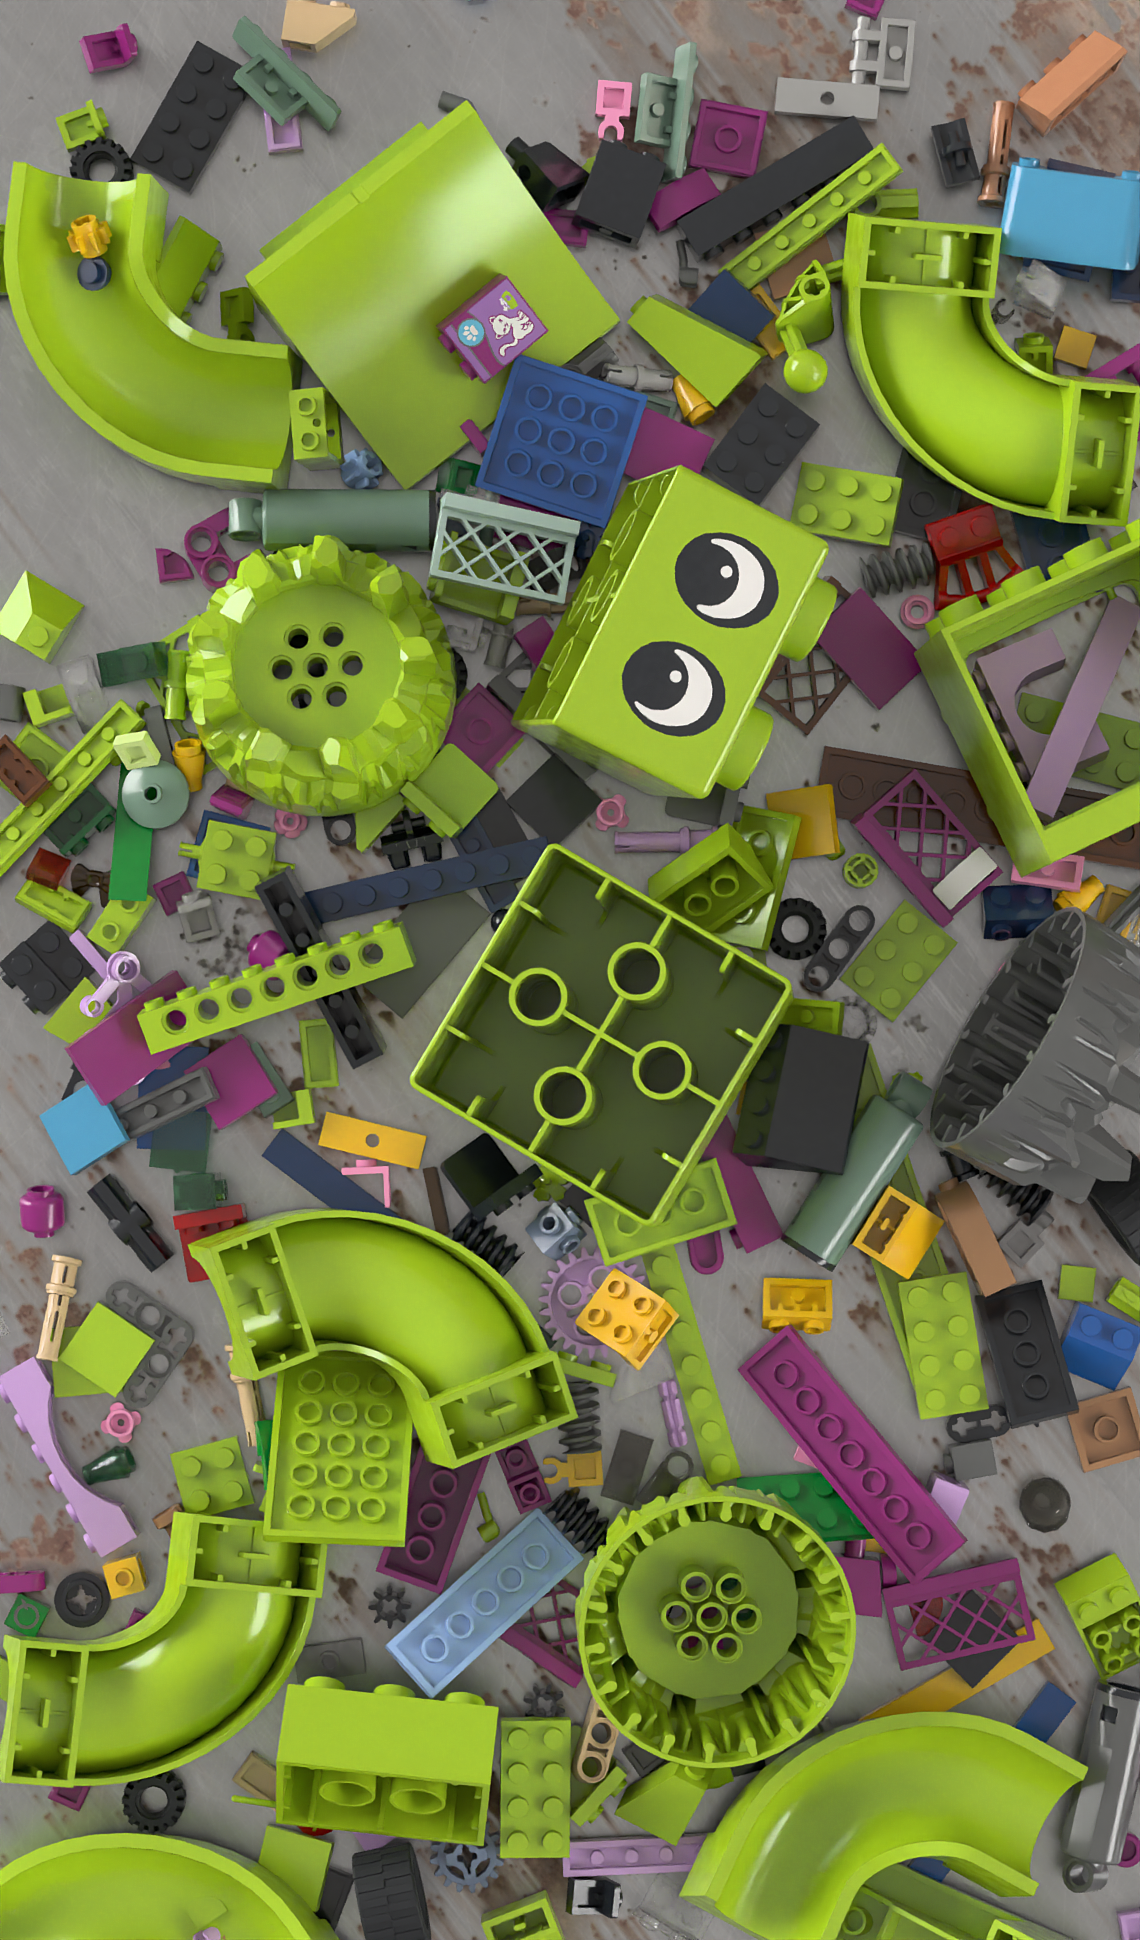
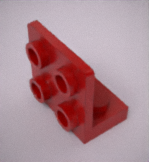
M245 1203L173 1216L175 1230H179L187 1278L190 1283L210 1278L201 1264L192 1258L187 1244L248 1222Z

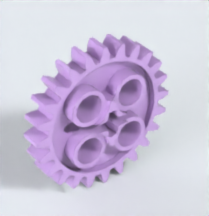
M599 1246L595 1247L593 1255H588L586 1248L582 1247L581 1257L576 1258L571 1252L568 1254L569 1263L565 1264L559 1259L556 1261L560 1269L558 1273L552 1270L547 1271V1274L553 1281L552 1283H541V1287L549 1291L548 1295L540 1296L538 1301L548 1304V1307L539 1311V1314L550 1316L551 1319L545 1323L544 1328H556L552 1340L564 1337L565 1341L562 1347L564 1350L571 1344L576 1345V1356H579L583 1348H587L589 1358H593L595 1349H600L605 1358L608 1354V1346L590 1334H582L577 1329L575 1320L581 1312L570 1318L567 1317L566 1313L589 1301L588 1295L597 1292L599 1288L592 1282V1276L597 1270L605 1269L611 1272L616 1268L638 1283H641L645 1277L644 1275L633 1277L632 1273L637 1267L635 1263L627 1268L624 1266L625 1261L605 1267ZM575 1285L580 1289L581 1297L579 1301L570 1304L562 1299L561 1291L565 1286Z

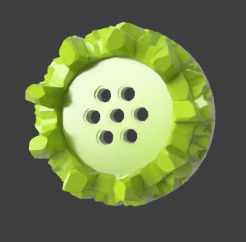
M316 535L314 543L309 544L305 548L301 544L286 549L279 548L277 554H270L266 557L260 549L253 551L250 556L240 562L237 571L238 577L236 579H228L226 586L217 589L211 599H209L208 611L202 613L197 623L192 626L187 640L190 656L186 657V692L195 727L210 758L221 772L240 790L261 803L284 812L304 816L326 817L351 814L376 806L395 796L408 781H415L431 763L443 744L452 721L456 702L457 674L451 643L440 615L437 613L431 600L427 599L421 585L408 571L402 572L398 566L396 567L395 564L391 565L375 553L365 554L360 550L352 552L338 537ZM337 632L343 635L344 638L340 645L331 647L325 644V639L329 634ZM296 635L308 637L307 645L301 649L291 647L290 641ZM358 661L363 665L360 673L351 676L344 672V667L347 663ZM316 663H322L328 667L326 674L319 678L312 677L309 674L310 667ZM287 665L293 669L290 677L284 680L275 678L274 672L276 668ZM334 692H342L347 696V699L343 705L335 707L328 703L329 696ZM299 694H307L312 700L308 707L299 709L293 706L295 697Z
M702 1476L684 1480L678 1487V1493H674L670 1497L657 1496L652 1502L642 1505L641 1510L631 1511L627 1506H624L619 1511L615 1521L608 1528L607 1544L600 1545L597 1555L589 1562L584 1574L585 1587H581L580 1595L576 1598L575 1602L577 1639L584 1675L594 1699L605 1716L624 1736L640 1748L668 1761L701 1768H727L758 1762L783 1751L804 1737L821 1721L841 1692L853 1661L856 1643V1613L849 1584L843 1569L819 1533L805 1519H802L788 1502L774 1493L765 1496L760 1489L755 1491L736 1486H718L716 1490H713ZM693 1576L703 1578V1582L698 1588L690 1589L686 1587V1582L689 1578ZM731 1577L738 1579L737 1586L734 1589L724 1590L721 1588V1584L725 1579ZM679 1605L684 1608L682 1614L676 1618L666 1615L667 1610L671 1606ZM716 1607L719 1611L714 1618L704 1619L701 1617V1614L705 1608ZM744 1608L753 1610V1615L748 1620L741 1621L736 1618L737 1613ZM688 1636L699 1638L698 1644L692 1648H685L681 1645ZM730 1637L734 1639V1643L730 1648L725 1650L717 1648V1643L722 1638Z

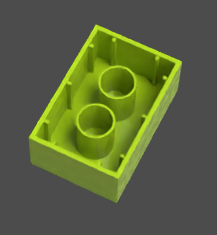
M323 1676L311 1677L304 1682V1685L288 1684L276 1760V1823L484 1846L499 1707L485 1706V1701L481 1697L468 1692L447 1694L443 1701L415 1698V1693L411 1689L396 1684L380 1685L374 1689V1693L346 1690L345 1685L339 1680Z

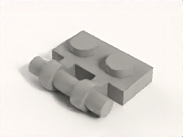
M865 16L858 17L857 27L852 33V42L855 43L854 60L850 61L849 72L852 73L851 83L865 84L866 75L873 74L876 75L875 85H880V89L909 91L916 20L882 17L879 31L870 30L871 18ZM869 44H879L877 61L867 60Z

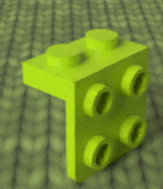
M447 744L415 781H408L400 792L405 796L402 802L412 812L418 815L422 811L431 819L428 826L441 838H444L446 835L450 838H456L497 793L499 787L489 775L456 745Z
M577 1724L571 1726V1766L582 1727ZM613 1755L605 1777L599 1782L586 1784L577 1781L570 1767V1818L580 1827L586 1821L590 1824L593 1823L604 1810L601 1804L609 1795L613 1798L616 1797L627 1784V1781L624 1779L627 1776V1768ZM589 1757L582 1763V1771L586 1776L593 1777L597 1772L596 1762Z

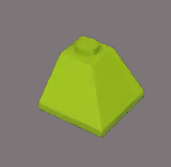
M25 570L0 612V635L50 664L85 605Z

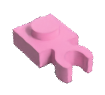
M598 80L595 117L605 118L598 128L599 141L604 140V133L610 128L617 131V141H623L624 128L619 119L629 120L631 82Z

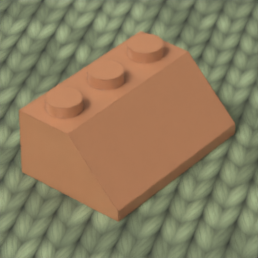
M1096 30L1088 37L1082 34L1068 47L1071 51L1070 54L1063 60L1056 57L1043 70L1046 75L1038 83L1031 80L1018 92L1021 98L1015 108L1044 137L1119 69L1128 52L1123 46Z

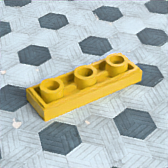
M326 1111L318 1145L419 1170L427 1136ZM376 1134L379 1137V1144L376 1147H371L367 1144L368 1135Z

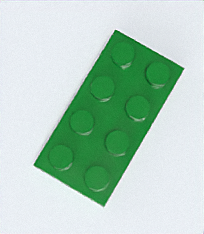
M821 1472L737 1478L738 1488L755 1491L760 1489L765 1496L774 1493L788 1502L799 1516L805 1519L819 1533L824 1542L875 1539Z

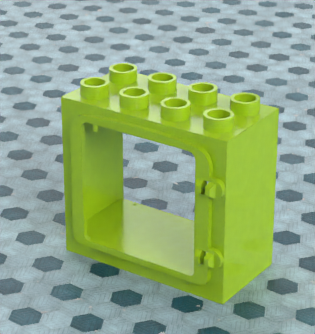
M1140 518L1126 525L1125 531L1108 540L1113 550L1111 552H1108L1102 538L1098 537L1063 555L1064 559L1047 568L1051 579L1048 581L1045 580L1039 566L1027 569L1005 580L1000 584L1002 588L986 596L990 607L983 610L976 594L938 612L939 617L924 625L930 640L914 653L939 705L942 719L949 726L987 806L988 815L994 821L1021 878L1139 823L1140 782L1044 826L1038 818L1020 781L1011 758L969 673L966 661L970 654L1106 592L1109 600H1113L1118 597L1114 590L1117 586H1129L1140 603Z

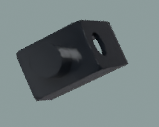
M516 137L506 147L505 152L515 161L512 169L542 213L574 201L588 180L589 173L549 142L545 141L530 147L520 137Z

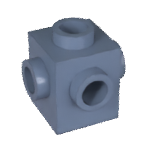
M557 1202L544 1207L538 1213L537 1218L525 1228L543 1254L555 1261L575 1251L579 1247L581 1240L587 1236V1233L580 1225L583 1219L571 1206L566 1209Z

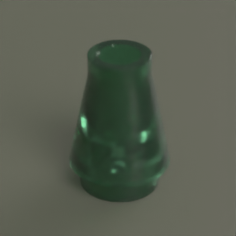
M116 1445L91 1463L83 1466L82 1473L88 1485L129 1478L130 1473L136 1471V1462L128 1446L119 1447Z

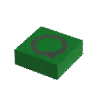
M20 1592L4 1624L26 1636L36 1637L51 1607Z

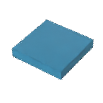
M88 1084L39 1116L70 1175H77L130 1141L111 1103L101 1106Z

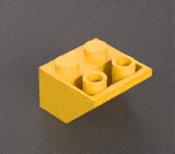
M887 1185L850 1244L909 1280L945 1221Z

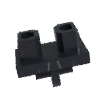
M965 118L931 126L946 188L979 180L980 174Z
M409 810L401 811L403 821L391 823L393 834L380 837L383 856H388L393 870L410 866L408 850L421 847L424 862H431L442 858L441 842H444V839L436 834L428 825L426 826L424 816L411 819Z

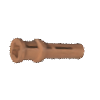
M999 100L993 102L987 164H984L981 168L980 174L983 176L982 193L977 197V204L983 207L1004 208L1007 179H1009L1011 171L1007 164L1015 104L1010 101Z

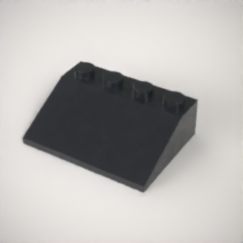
M779 1024L748 1077L732 1153L746 1166L843 1175L869 1043L792 1024Z

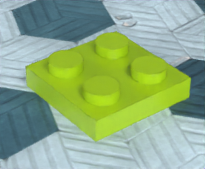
M238 1435L170 1454L185 1512L212 1515L255 1503Z

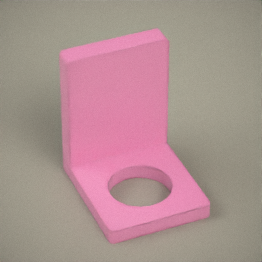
M377 1159L356 1160V1167L342 1168V1175L383 1173L385 1208L391 1207L390 1165L377 1166Z

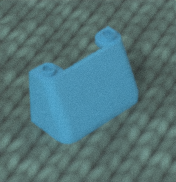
M1020 157L1019 162L1014 161L1011 165L1000 227L1002 228L999 253L1118 270L1135 269L1140 257V171L1123 170L1122 176L1111 178L1048 170L1040 165V159Z

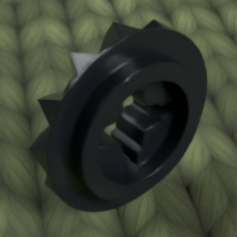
M77 1572L64 1578L58 1585L54 1596L55 1608L60 1618L67 1624L79 1628L90 1627L98 1623L107 1613L110 1595L105 1582L95 1574ZM80 1585H82L85 1595L97 1598L86 1604L85 1614H83L80 1603L68 1602V1600L79 1595Z

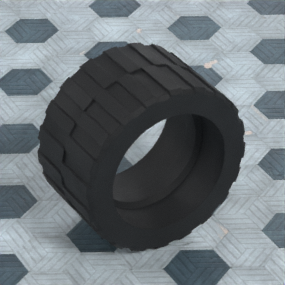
M1127 1150L1132 1155L1129 1181H1102L1096 1178L1087 1199L1118 1244L1140 1266V1160L1132 1151Z
M404 1842L354 1853L352 1856L353 1880L365 1940H431L427 1903L412 1844Z

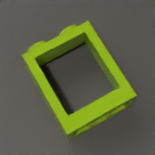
M323 387L289 390L294 460L310 471L340 468V465L344 463L340 406ZM331 429L335 431L333 437L328 436V431Z

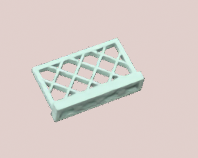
M450 492L445 493L440 499L438 510L440 514L428 577L555 605H564L575 539L579 535L580 521ZM447 519L460 521L468 533L453 542L445 531ZM470 524L479 526L473 529ZM484 527L494 529L501 539L500 542L488 550L476 534ZM503 531L510 532L512 534L506 536ZM518 534L527 536L534 546V549L522 557L519 556L509 541ZM471 537L481 554L467 563L456 546ZM537 539H542L546 541L540 544ZM444 540L448 546L442 550ZM550 542L566 545L564 558L553 564L543 549ZM504 544L515 561L500 570L490 553ZM449 550L453 552L462 566L453 573L438 570L440 557ZM538 552L548 569L534 577L523 560ZM483 557L495 572L487 580L477 578L470 567ZM517 564L529 580L521 587L511 586L504 575L505 572ZM562 565L561 574L557 570V567ZM465 570L468 576L461 575L459 573ZM551 572L559 583L557 595L545 593L537 580ZM499 578L501 583L493 582V580ZM532 585L535 591L525 588Z

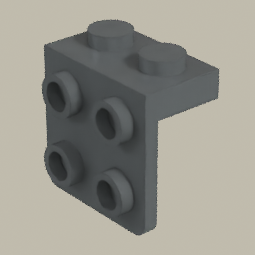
M750 777L741 788H748ZM715 782L710 794L703 799L667 797L665 813L671 817L722 827L727 822L732 826L733 822L740 823L744 803L738 802L741 788L732 791Z

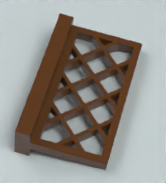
M833 576L823 577V580L835 586L837 598L840 595L846 600L851 595ZM814 646L807 655L809 672L791 674L790 659L779 654L758 697L806 735L812 731L850 682V679L845 674L840 680L839 672L842 671L833 661V669L815 671L813 651L822 650L820 646ZM785 666V675H778ZM833 673L834 689L830 694L817 695L815 675ZM810 676L812 696L794 698L792 678ZM786 678L788 699L775 700L765 692L773 680ZM826 698L819 707L818 699ZM812 700L814 714L805 724L796 717L794 702ZM781 703H789L790 711L783 707Z

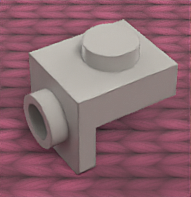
M201 890L183 894L181 896L182 900L176 901L187 943L220 934L209 893L202 894Z

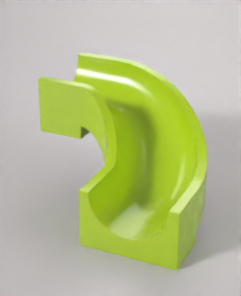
M848 213L841 281V317L844 339L851 365L862 391L877 416L894 438L914 458L937 476L957 488L1002 509L1026 516L1053 519L1063 523L1118 527L1128 525L1140 422V385L1121 379L1045 373L1027 363L1005 343L993 323L989 307V298H995L1002 228L976 223L934 222Z
M174 1511L165 1588L157 1605L142 1620L121 1632L90 1640H67L4 1634L3 1649L6 1651L8 1659L9 1689L6 1719L0 1743V1781L3 1783L68 1788L126 1783L178 1768L207 1754L229 1740L250 1723L273 1699L289 1677L298 1660L311 1627L316 1598H322L328 1544L263 1541L264 1521Z
M149 1833L94 1834L66 1839L38 1848L0 1869V1940H193V1936L201 1930L204 1931L209 1927L218 1928L221 1933V1940H340L326 1919H318L302 1897L277 1875L235 1851L206 1841L175 1835ZM213 1897L221 1900L228 1911L198 1930L186 1912L187 1903L195 1898Z

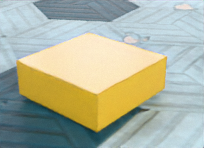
M1064 325L1053 360L1086 370L1097 336Z

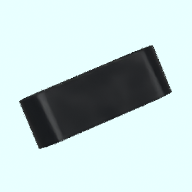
M856 905L849 908L824 940L823 945L805 966L802 972V982L808 990L812 992L827 990L872 931L875 925V917L868 907ZM853 912H862L867 917L868 922L864 930L857 931L850 926L849 918ZM835 939H840L847 945V953L841 959L834 958L829 952V945ZM821 967L826 971L827 981L823 986H814L809 981V972L812 968Z

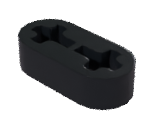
M990 1404L989 1409L949 1415L945 1428L947 1434L957 1442H971L1004 1435L1011 1426L1006 1409L998 1404ZM996 1411L999 1416L1005 1417V1421L999 1423V1429L994 1430L991 1424L981 1425L980 1420L991 1418V1412ZM963 1417V1420L968 1423L976 1421L975 1427L966 1429V1435L960 1436L958 1431L952 1430V1425L958 1423L957 1418Z

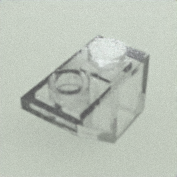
M1033 259L1029 268L1022 266L1020 273L1017 275L1011 292L1016 294L1012 304L1050 320L1068 282L1042 262Z

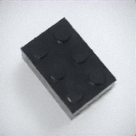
M765 383L703 464L702 472L722 487L761 506L816 434L820 424Z

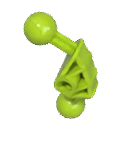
M844 258L821 265L817 259L812 260L809 267L801 275L797 276L787 298L783 299L781 303L782 309L779 318L775 322L778 340L783 342L789 356L785 362L783 373L788 386L798 393H813L820 389L827 379L828 367L825 359L818 352L808 349L806 344L825 339L834 331L830 283L842 280Z

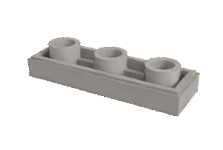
M778 77L774 114L843 120L854 115L857 121L877 122L880 85ZM830 97L833 103L825 105L822 103L821 98Z

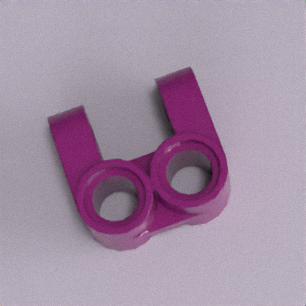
M229 507L192 526L187 530L184 537L186 556L194 565L202 579L203 585L208 591L213 593L217 589L225 587L228 579H236L240 562L251 555L250 553L233 562L218 539L228 533ZM198 537H205L211 542V546L206 551H197L192 547L193 540ZM220 566L227 570L228 576L222 581H215L209 576V572L213 567Z

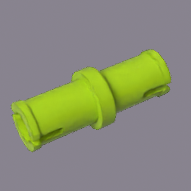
M168 650L167 680L163 681V688L166 689L164 715L166 720H186V657H189V651Z

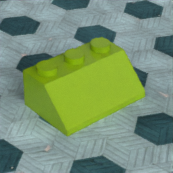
M179 215L162 248L161 263L156 262V271L160 287L169 305L177 316L189 325L193 316L189 312L195 301L201 302L208 289V284L205 281L211 270L214 272L218 270L224 258V253L221 252L223 248L219 240L187 218Z
M728 822L648 878V892L651 899L709 933L774 889L770 878L750 844Z

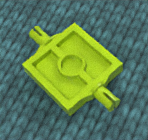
M211 819L208 821L206 837L201 846L180 842L179 848L192 850V852L178 851V856L198 859L199 875L196 888L257 900L261 899L254 887L261 879L290 865L292 870L296 869L295 863L276 861L275 844L278 832Z

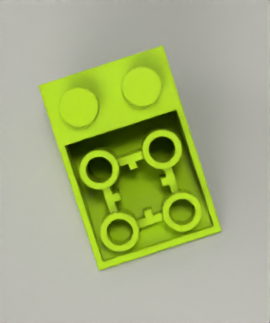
M1116 1553L1054 1583L1060 1599L1101 1679L1106 1680L1140 1663V1597Z
M547 1890L484 1913L481 1917V1925L487 1940H566Z

